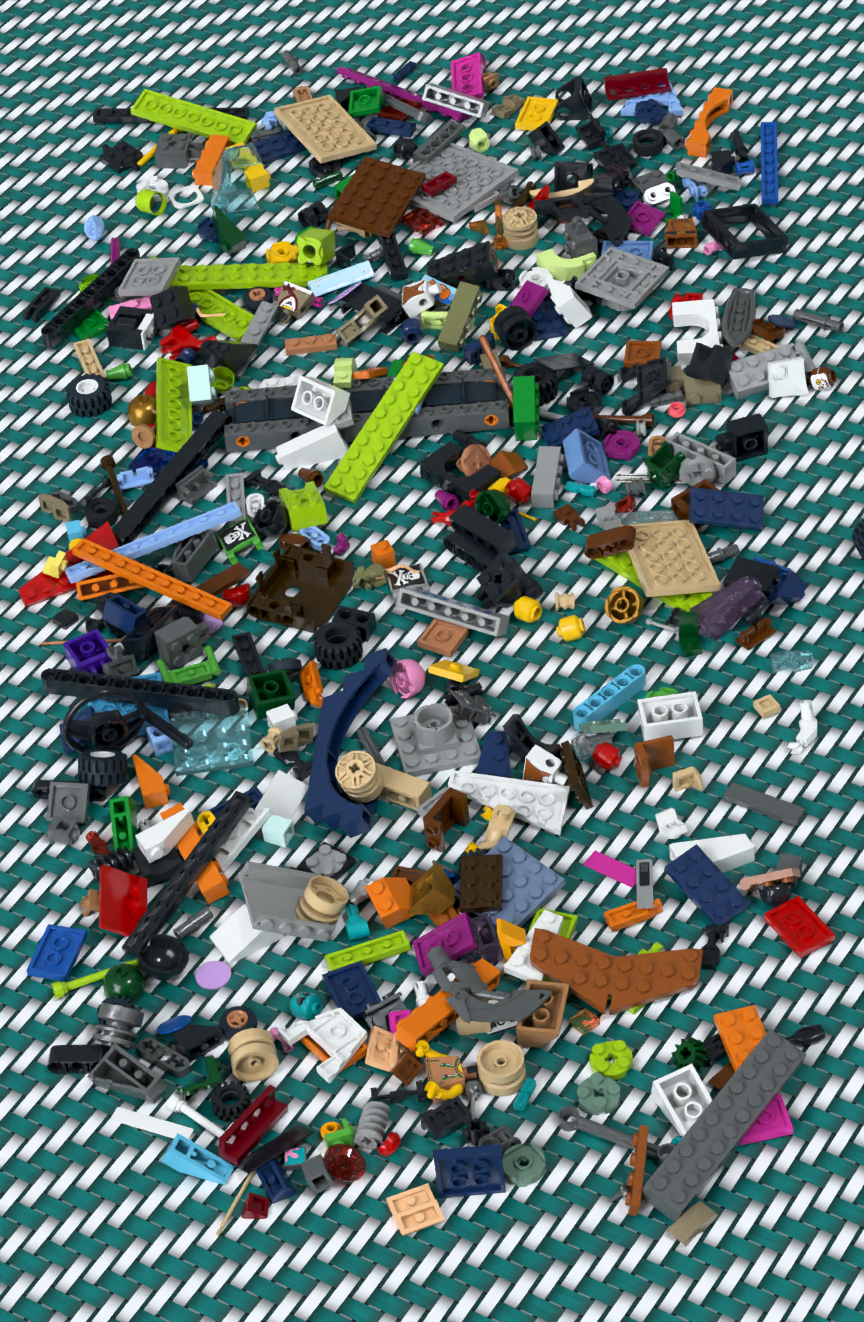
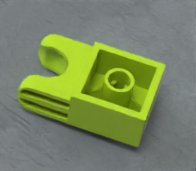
M314 481L306 482L305 487L300 490H289L287 487L278 489L280 502L287 509L289 515L288 522L293 531L328 523L325 503Z

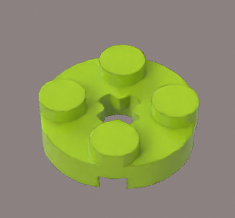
M606 1041L595 1044L592 1047L589 1061L593 1073H600L613 1080H618L625 1077L630 1068L632 1069L633 1055L624 1041ZM613 1058L614 1063H610L608 1059Z

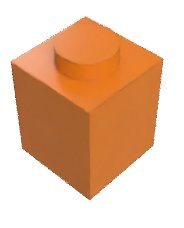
M388 540L370 545L373 564H381L386 569L396 566L395 552Z

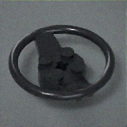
M104 688L93 691L76 701L66 713L62 724L63 738L70 748L79 753L95 749L119 750L130 743L140 732L145 721V707L136 694L126 689ZM104 696L125 697L131 700L137 710L124 716L121 715L119 710L93 713L90 716V721L72 720L77 711L85 704ZM72 737L91 741L92 745L97 746V748L82 746L75 742Z

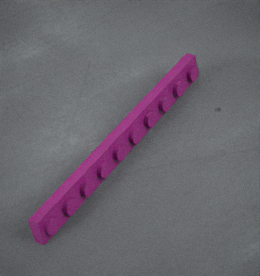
M338 67L337 73L341 74L342 78L355 79V83H365L368 88L381 85L383 92L391 93L390 96L402 97L403 101L409 103L413 101L416 106L428 107L427 110L432 112L439 111L440 115L446 117L452 116V119L461 122L462 119L468 120L469 118L468 114L422 100L423 96L348 67Z

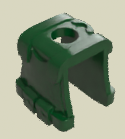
M667 441L661 443V447L644 461L649 480L661 489L670 488L672 483L680 479V465L686 459L684 453L680 451L673 458L670 444Z

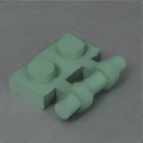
M606 719L603 722L602 720L587 721L584 724H579L580 732L584 731V734L626 731L628 726L627 722H620V719Z

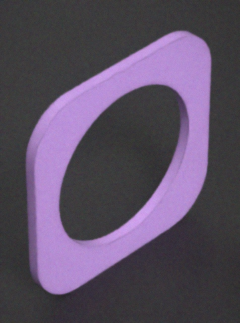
M360 281L354 284L353 286L347 288L345 291H343L341 294H339L337 297L331 300L328 303V305L343 298L345 295H347L349 292H351L353 289L359 286L362 282Z

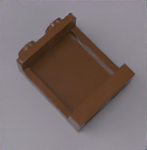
M449 787L423 817L426 846L433 850L444 852V835L455 823L464 827L468 825L470 819L467 794Z

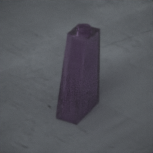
M745 575L695 605L689 611L697 612L698 625L703 633L712 640L717 641L765 594L761 590V583L756 578L751 579Z

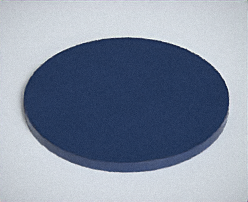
M783 315L768 316V320L775 325L782 327L797 326V322L792 318Z

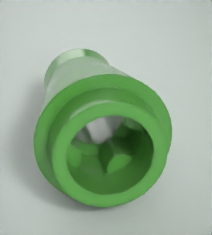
M413 238L409 245V251H412V254L432 256L435 250L434 246L419 238Z
M124 362L110 370H106L108 380L129 379V377L133 376L130 363L126 364Z

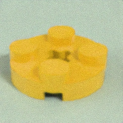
M288 241L276 242L272 244V248L269 250L267 248L266 250L268 263H297L299 255L298 246H293Z

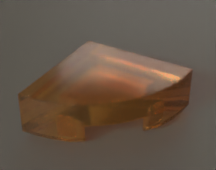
M485 219L469 222V227L472 231L489 234V228Z

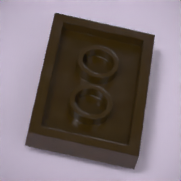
M567 740L561 743L563 751L560 752L563 762L566 763L564 770L568 778L570 777L568 784L571 791H576L575 796L578 803H583L587 810L594 806L584 770Z
M502 854L461 856V913L502 911Z

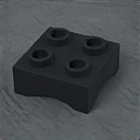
M175 846L167 855L152 863H149L139 847L132 849L143 878L147 879V887L171 879L183 864Z

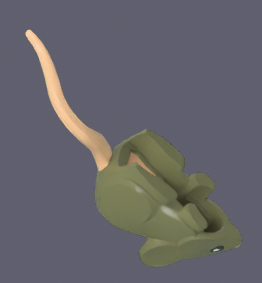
M373 564L367 569L359 566L356 570L352 587L360 589L365 587L368 591L373 585L380 587L386 584V574L392 573L398 568H406L414 573H419L420 570H414L405 564H399L388 569L384 568L381 564Z

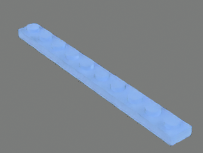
M234 501L111 551L134 560L137 557L150 554L175 542L183 541L195 534H200L210 528L218 527L225 522L233 521L242 516V513ZM85 560L66 568L65 573L72 584L92 575H97L106 569Z

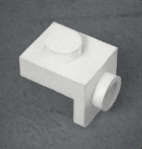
M669 808L655 815L660 833L667 838L677 839L681 837V834L688 832L686 824L677 819L674 808Z

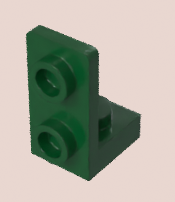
M696 611L678 614V637L683 657L703 654L698 637Z

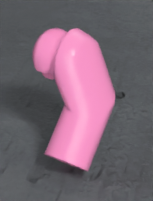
M271 1028L269 1032L273 1036L274 1042L279 1040L286 1053L293 1051V1044L289 1046L278 1035L279 1028Z

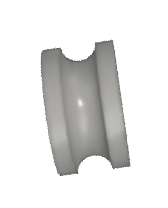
M636 421L637 437L640 435L646 437V421L642 423Z

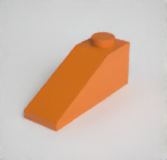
M136 754L132 755L145 809L169 804L167 796L171 795L168 784H164L163 777Z

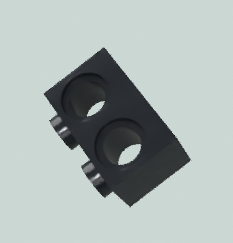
M340 606L331 622L339 620V622L347 621V623H353L354 626L359 628L361 639L365 642L369 641L377 627L375 613Z

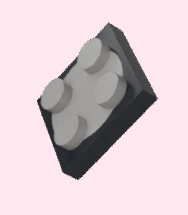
M324 841L298 865V870L320 874L337 881L356 862L352 856Z

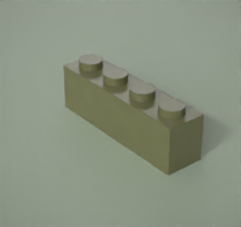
M460 281L437 340L440 349L459 353L460 349L465 346V336L471 330V320L475 318L477 314L476 307L482 301L483 294L481 293L480 286Z

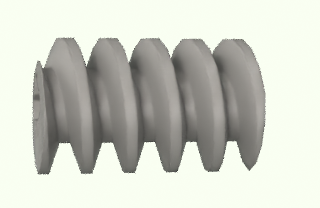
M379 1101L367 1102L364 1105L354 1137L355 1143L367 1150H374L377 1148V1144L382 1143V1136L385 1133L384 1129L387 1126L386 1122L389 1119L388 1115L391 1112L387 1104Z

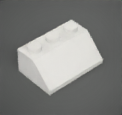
M300 376L291 410L328 426L346 410L350 393L317 378Z
M696 691L637 700L644 741L670 735L674 739L703 735V718Z

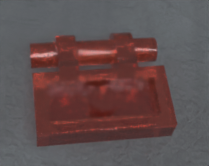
M422 207L418 209V212L412 210L401 219L403 224L423 236L436 229L435 225L440 227L444 225V221L441 220L440 216L430 213V210L423 209Z

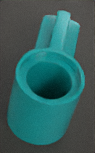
M350 904L346 908L348 920L345 923L349 941L369 937L370 933L366 918L360 916L357 906Z

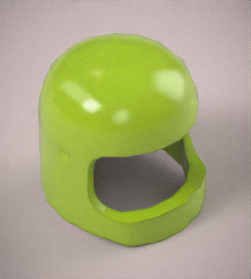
M143 189L136 195L135 203L140 211L160 216L166 209L167 199L161 192ZM156 194L161 197L162 203L160 209L153 213L151 207L153 206L154 195Z

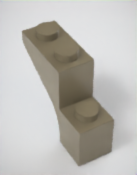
M681 365L670 366L671 384L665 388L666 394L681 390L684 392L686 406L722 402L720 384L691 378L684 374Z

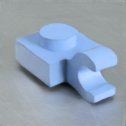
M273 111L266 112L262 119V124L265 126L264 130H272L273 126L278 127L279 121Z

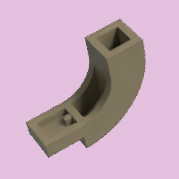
M377 294L364 304V307L358 314L337 329L336 333L347 345L372 327L387 312L388 307Z

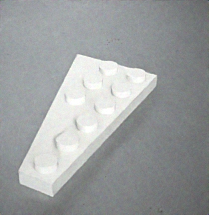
M451 770L448 789L451 787L467 794V798L493 809L498 804L508 805L516 811L515 818L559 836L561 835L570 793L569 786Z

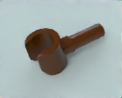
M508 355L501 356L500 364L505 369L509 366L515 368L524 366L511 362Z

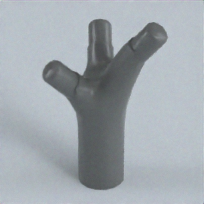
M628 1178L623 1186H620V1190L609 1198L610 1202L621 1196L626 1197L627 1192L631 1191V1186L627 1185Z

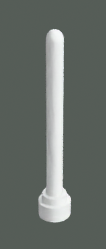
M179 1093L174 1094L170 1098L168 1108L174 1112H183L218 1138L225 1132L188 1106L186 1098Z

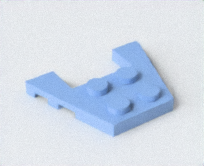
M669 83L670 92L631 97L630 100L626 101L625 107L621 108V116H634L636 104L640 101H648V99L656 100L657 104L662 107L669 106V113H674L675 116H683V108L680 106V101L676 97L672 84Z

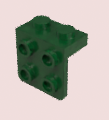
M213 1055L203 1057L209 1078L177 1088L178 1093H183V1096H189L197 1093V1088L204 1087L207 1090L218 1086L217 1082L221 1081L219 1072L222 1071L219 1058L214 1059Z

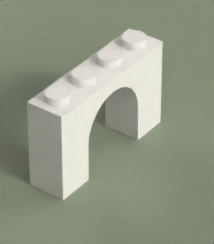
M714 299L672 303L674 327L699 326L708 331L705 336L699 339L677 341L678 366L690 364L696 342L711 348L714 345L723 347V344H719V342H722L721 331H718L720 329V319H716V316H719L718 306H714Z

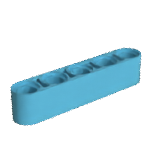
M638 664L630 666L575 707L573 710L574 728L580 731L579 724H584L587 721H601L646 686L645 668Z

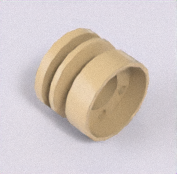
M515 207L503 214L504 243L507 247L513 250H527L538 243L537 214L533 209Z
M349 752L338 761L335 767V776L346 796L352 801L368 803L381 794L384 787V777L373 757L367 752Z
M312 877L304 890L303 896L300 898V902L296 906L298 918L336 925L341 912L349 900L347 889L330 877Z

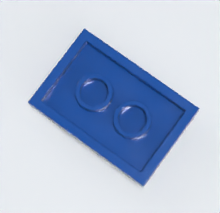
M48 924L26 970L28 976L67 982L88 936L87 930Z

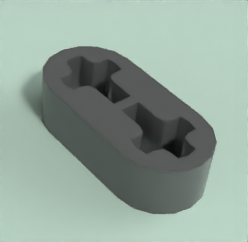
M61 491L50 493L51 496L62 500L69 506L71 515L78 512L77 499Z

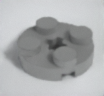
M696 456L695 459L690 460L689 457L683 460L680 465V480L691 486L704 479L710 483L715 480L716 469L714 468V463L707 458Z

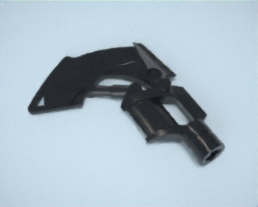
M582 193L583 195L578 196L572 195L534 200L537 215L552 214L561 221L572 219L575 216L583 219L591 216L595 220L603 223L601 230L615 247L620 246L633 222V219L628 216L622 204L615 198L614 193ZM572 204L573 207L558 208L556 205ZM593 208L605 212L608 215L607 218L601 216L600 213H598Z

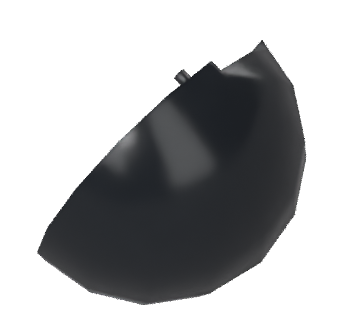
M155 934L149 939L144 951L140 949L136 953V961L140 969L150 978L168 980L175 978L185 970L189 962V953L184 943L179 939L169 935Z

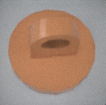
M472 444L464 449L462 457L456 462V466L466 476H470L489 464L491 457L483 445Z

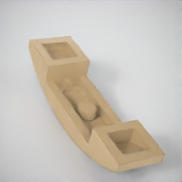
M594 178L578 181L579 188L549 193L548 198L553 199L554 197L583 195L582 193H591L594 190ZM541 189L530 191L533 199Z

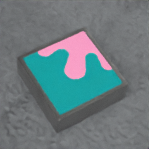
M306 1147L289 1148L284 1152L285 1171L302 1169L301 1164L307 1161Z

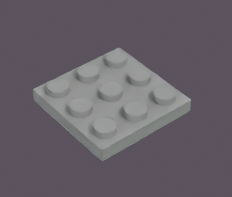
M180 258L134 259L117 291L119 296H150L167 290L181 264Z

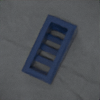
M490 333L485 337L493 350L495 348L494 334ZM479 339L463 346L464 360L470 366L480 360V354H486Z

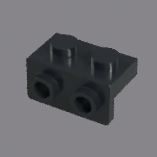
M592 114L588 115L590 122L575 128L588 150L599 146L600 142L605 140L606 135L604 127H600L598 119L594 118Z

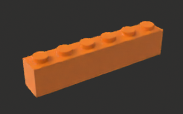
M180 802L160 813V815L165 820L184 810V807ZM194 821V824L176 844L184 860H186L203 836V833L198 835V832L201 830L196 821ZM211 860L196 880L208 905L230 893L227 885L230 883L224 873L220 875L219 872L222 871V868L217 860Z
M483 958L471 964L476 966L475 970L481 980L488 985L486 990L493 991L499 986L500 970ZM456 977L453 982H459ZM440 989L437 994L430 996L422 1006L416 1007L408 1017L402 1018L396 1025L395 1039L415 1053L417 1050L416 1044L420 1040L428 1043L452 1024L459 1015L445 999L451 997V994Z

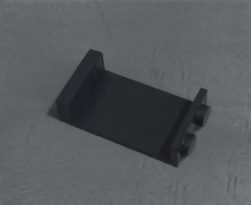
M363 282L339 299L341 313L344 314L351 308L361 311L364 304L378 294L388 307L387 312L379 319L381 331L385 334H388L409 318L402 307L401 300Z

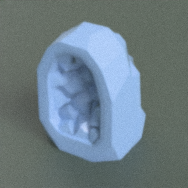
M95 215L90 216L84 224V231L87 237L97 242L103 238L105 224L102 218Z

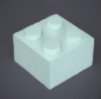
M208 365L187 367L190 402L193 407L213 403L217 399L216 389L212 386V382H215L213 369H210Z

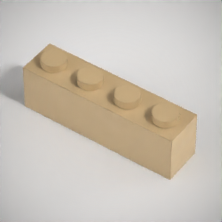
M376 763L384 777V787L378 797L416 811L420 805L432 797L430 782Z

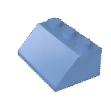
M578 428L562 441L568 474L572 480L587 484L595 483L596 479L602 475L606 476L609 480L611 479L603 443Z

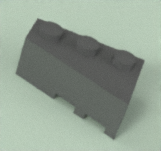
M205 530L183 541H178V548H175L171 561V566L177 580L193 582L217 551L219 546L213 530Z
M114 1043L87 1076L95 1086L152 1103H156L169 1087L160 1076L116 1043Z

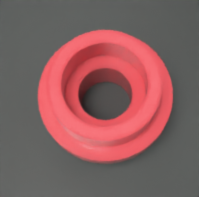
M673 402L668 408V414L674 418L682 417L686 413V408L681 402Z

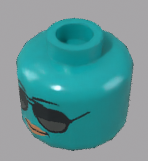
M298 992L291 999L290 1010L294 1017L310 1021L322 1012L321 1000L316 994Z

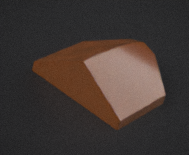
M499 451L489 461L492 467L501 471V478L528 470L526 463L515 452Z

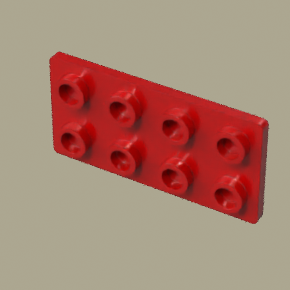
M101 865L99 927L129 937L147 910V879L143 877L138 879L136 875Z

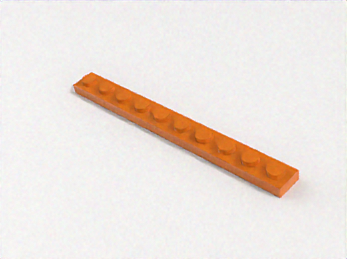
M84 538L72 549L73 555L221 621L233 609L230 602Z

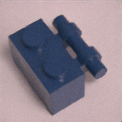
M117 593L106 600L102 619L129 634L149 613L147 609L136 605L130 599H126Z

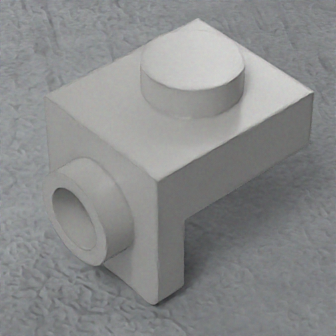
M612 504L595 509L598 526L603 530L617 528L622 525L621 519L615 515Z

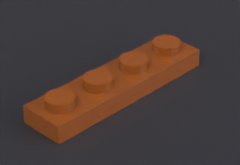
M640 1125L638 1133L634 1132L632 1138V1146H635V1152H631L629 1165L633 1166V1172H629L627 1185L631 1186V1191L626 1194L625 1206H629L628 1215L637 1216L641 1204L649 1126Z

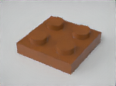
M627 341L624 367L632 368L633 364L644 365L649 360L660 358L662 341Z

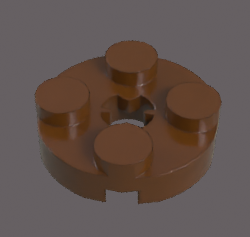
M754 319L752 321L751 334L760 335L766 341L773 342L774 339H783L785 336V327L775 325L770 321L769 323L763 322L764 319Z

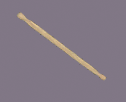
M255 1171L251 1172L246 1178L224 1217L220 1228L217 1230V1236L221 1234V1230L225 1227Z

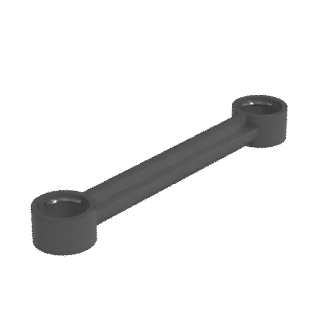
M384 92V104L413 117L415 120L429 124L431 114L410 106Z
M565 1106L559 1110L558 1124L562 1130L571 1132L579 1129L635 1150V1146H632V1135L581 1117L579 1110L573 1106ZM566 1116H573L576 1118L575 1120L570 1122L562 1120ZM647 1142L646 1155L656 1158L660 1166L665 1160L661 1156L671 1153L676 1145L666 1143L658 1146Z

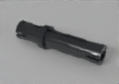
M733 130L734 135L731 132L730 137L735 147V155L739 158L740 163L749 160L748 149L744 146L740 131Z

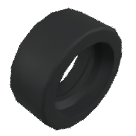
M643 129L636 132L633 136V150L640 156H655L662 152L664 148L663 135L658 130ZM648 141L654 142V143H651V144H643V142H648Z

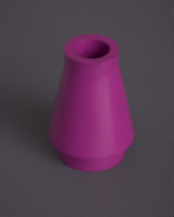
M443 490L436 491L434 497L445 511L458 507L459 502L456 495L444 492Z

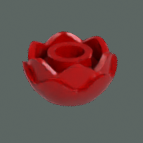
M393 1131L389 1133L388 1138L382 1141L381 1146L377 1148L380 1155L391 1156L401 1144L399 1134Z

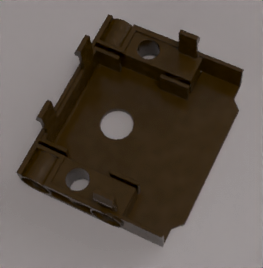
M323 543L321 544L322 553L288 545L281 555L280 548L277 547L273 553L275 558L274 566L265 578H263V571H260L255 578L258 588L246 603L247 611L252 617L315 633L318 627L327 623L352 587L351 580L355 575L354 563L332 557L331 546ZM290 588H299L301 590V593L295 597H289L285 594Z

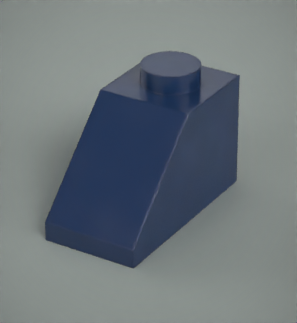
M791 570L779 579L768 597V604L790 605L794 601L799 602L805 596L804 591L808 585Z

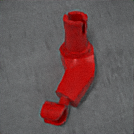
M475 489L471 490L469 493L470 502L465 500L457 509L448 510L446 513L433 512L432 516L436 517H431L432 523H444L448 527H452L449 516L464 504L476 509L474 504H477L475 499L480 492L477 493Z

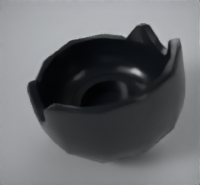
M778 884L770 889L764 886L763 890L758 889L764 904L771 907L780 906L787 902L792 895L790 884Z

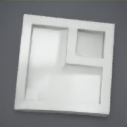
M802 357L768 362L769 397L808 395L804 359Z

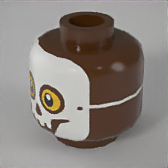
M829 366L814 368L811 371V375H809V383L817 391L832 388L837 380L835 371Z

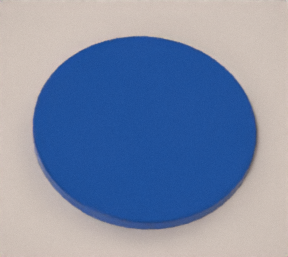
M189 1015L177 1016L161 1023L156 1030L159 1034L171 1033L187 1026L192 1021V1018Z

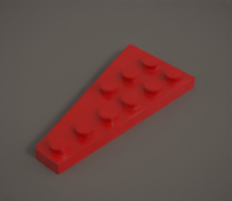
M108 521L85 538L109 550L119 547ZM72 549L66 553L67 568L85 561L73 555ZM105 570L97 575L87 577L82 581L113 575L115 573ZM65 571L62 572L59 579L40 572L19 588L18 592L26 608L71 592L77 588L76 583H70Z

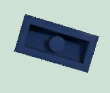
M277 1159L270 1160L256 1170L272 1203H277L297 1194L282 1163Z

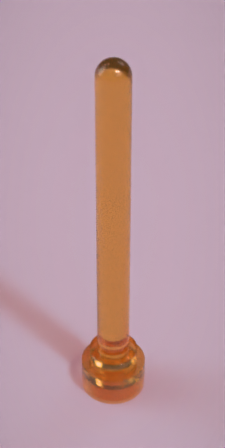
M496 199V237L493 239V246L496 250H503L506 248L507 243L502 230L501 200Z

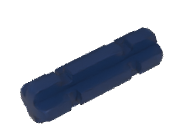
M409 61L393 75V80L398 83L416 69V63Z

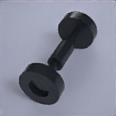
M422 1080L416 1081L417 1090L405 1091V1089L391 1091L390 1094L378 1096L377 1087L370 1088L372 1101L389 1098L397 1100L406 1098L408 1095L418 1094L419 1103L425 1102Z

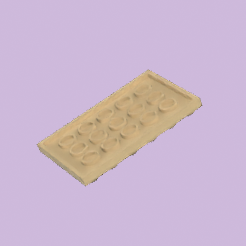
M331 95L277 107L274 110V114L320 163H327L332 160L377 149V143Z
M689 520L630 524L636 529L634 548L627 552L646 597L720 591L721 584L694 523H689Z

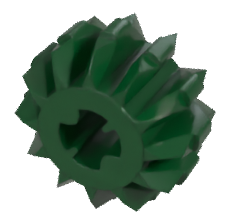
M689 1037L688 1040L681 1039V1045L674 1044L677 1050L671 1054L675 1057L672 1062L677 1066V1070L692 1064L699 1074L700 1067L706 1068L704 1061L709 1060L708 1056L705 1055L708 1049L702 1041Z

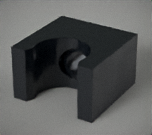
M696 342L686 375L724 386L735 352L720 345H714L711 348Z

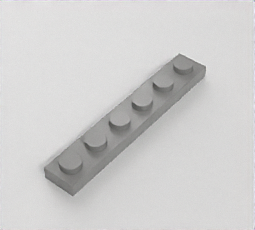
M262 301L240 342L257 344L259 347L278 311V305ZM256 350L238 371H233L235 380H241Z

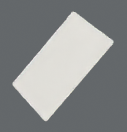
M278 770L256 806L255 811H263V808H268L273 815L291 820L309 785Z

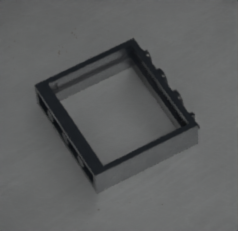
M756 203L703 211L701 226L733 260L786 252L788 236ZM751 221L767 239L740 243L724 225Z

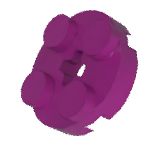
M620 430L617 431V434H609L604 439L605 455L609 458L630 461L640 449V440L631 431Z

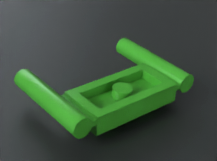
M208 645L204 648L209 661L168 672L163 659L157 660L163 681L192 685L213 679L212 675H220L221 670L212 647Z

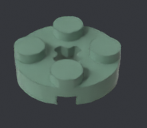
M593 1073L578 1086V1104L588 1114L598 1115V1113L602 1112L608 1114L613 1112L620 1104V1086L610 1077L603 1076L600 1073ZM596 1093H602V1094H603V1097L598 1096V1097L596 1098V1097H595V1094H596Z
M516 1144L508 1148L503 1154L505 1178L515 1183L518 1187H525L527 1184L539 1180L546 1173L545 1155L542 1150L535 1145L529 1147L523 1146V1144ZM520 1162H528L527 1166H520Z

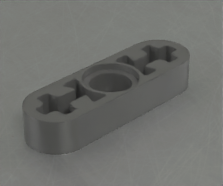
M144 1038L138 1043L140 1056L177 1078H183L190 1073L189 1060L185 1056L153 1038ZM162 1055L170 1056L167 1060H159V1057Z

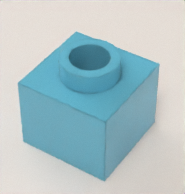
M80 520L65 523L69 542L77 538L83 539L87 537L85 526L81 527Z

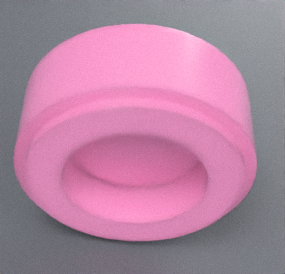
M602 475L596 479L597 487L604 494H608L613 490V485L606 476Z

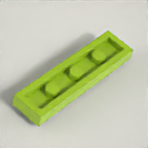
M401 930L324 955L331 972L359 961L366 965L411 949L404 931Z

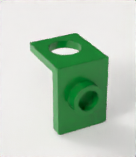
M674 191L670 192V208L664 211L666 215L672 214L673 217H665L663 220L665 223L668 224L670 219H676L677 216L683 215V198Z

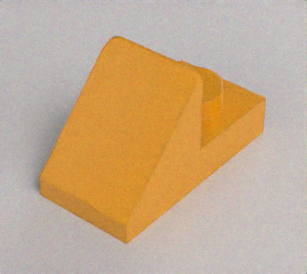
M496 919L497 934L505 962L507 963L516 951V946L526 944V931L503 919Z

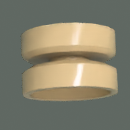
M250 1028L236 1033L229 1040L227 1045L233 1075L237 1079L244 1082H258L269 1078L277 1071L279 1062L274 1039L269 1031L261 1028Z
M496 1040L480 1049L477 1055L479 1082L483 1084V1090L499 1097L509 1096L518 1092L526 1079L524 1052L520 1046L511 1041Z

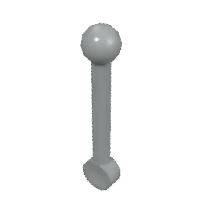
M648 618L645 621L646 625L648 626L654 625L657 627H661L670 631H674V633L678 635V627L674 628L661 623L654 622L651 618Z

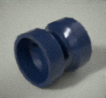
M186 347L182 349L175 361L192 365L197 360V354L193 349Z

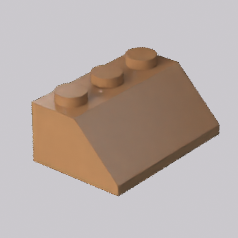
M527 979L525 990H550L552 995L524 1021L517 1023L516 1035L518 1046L539 1048L559 1037L570 987L569 984Z

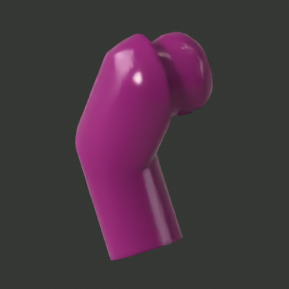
M343 533L337 535L338 543L333 548V552L337 556L345 553L350 548V543Z

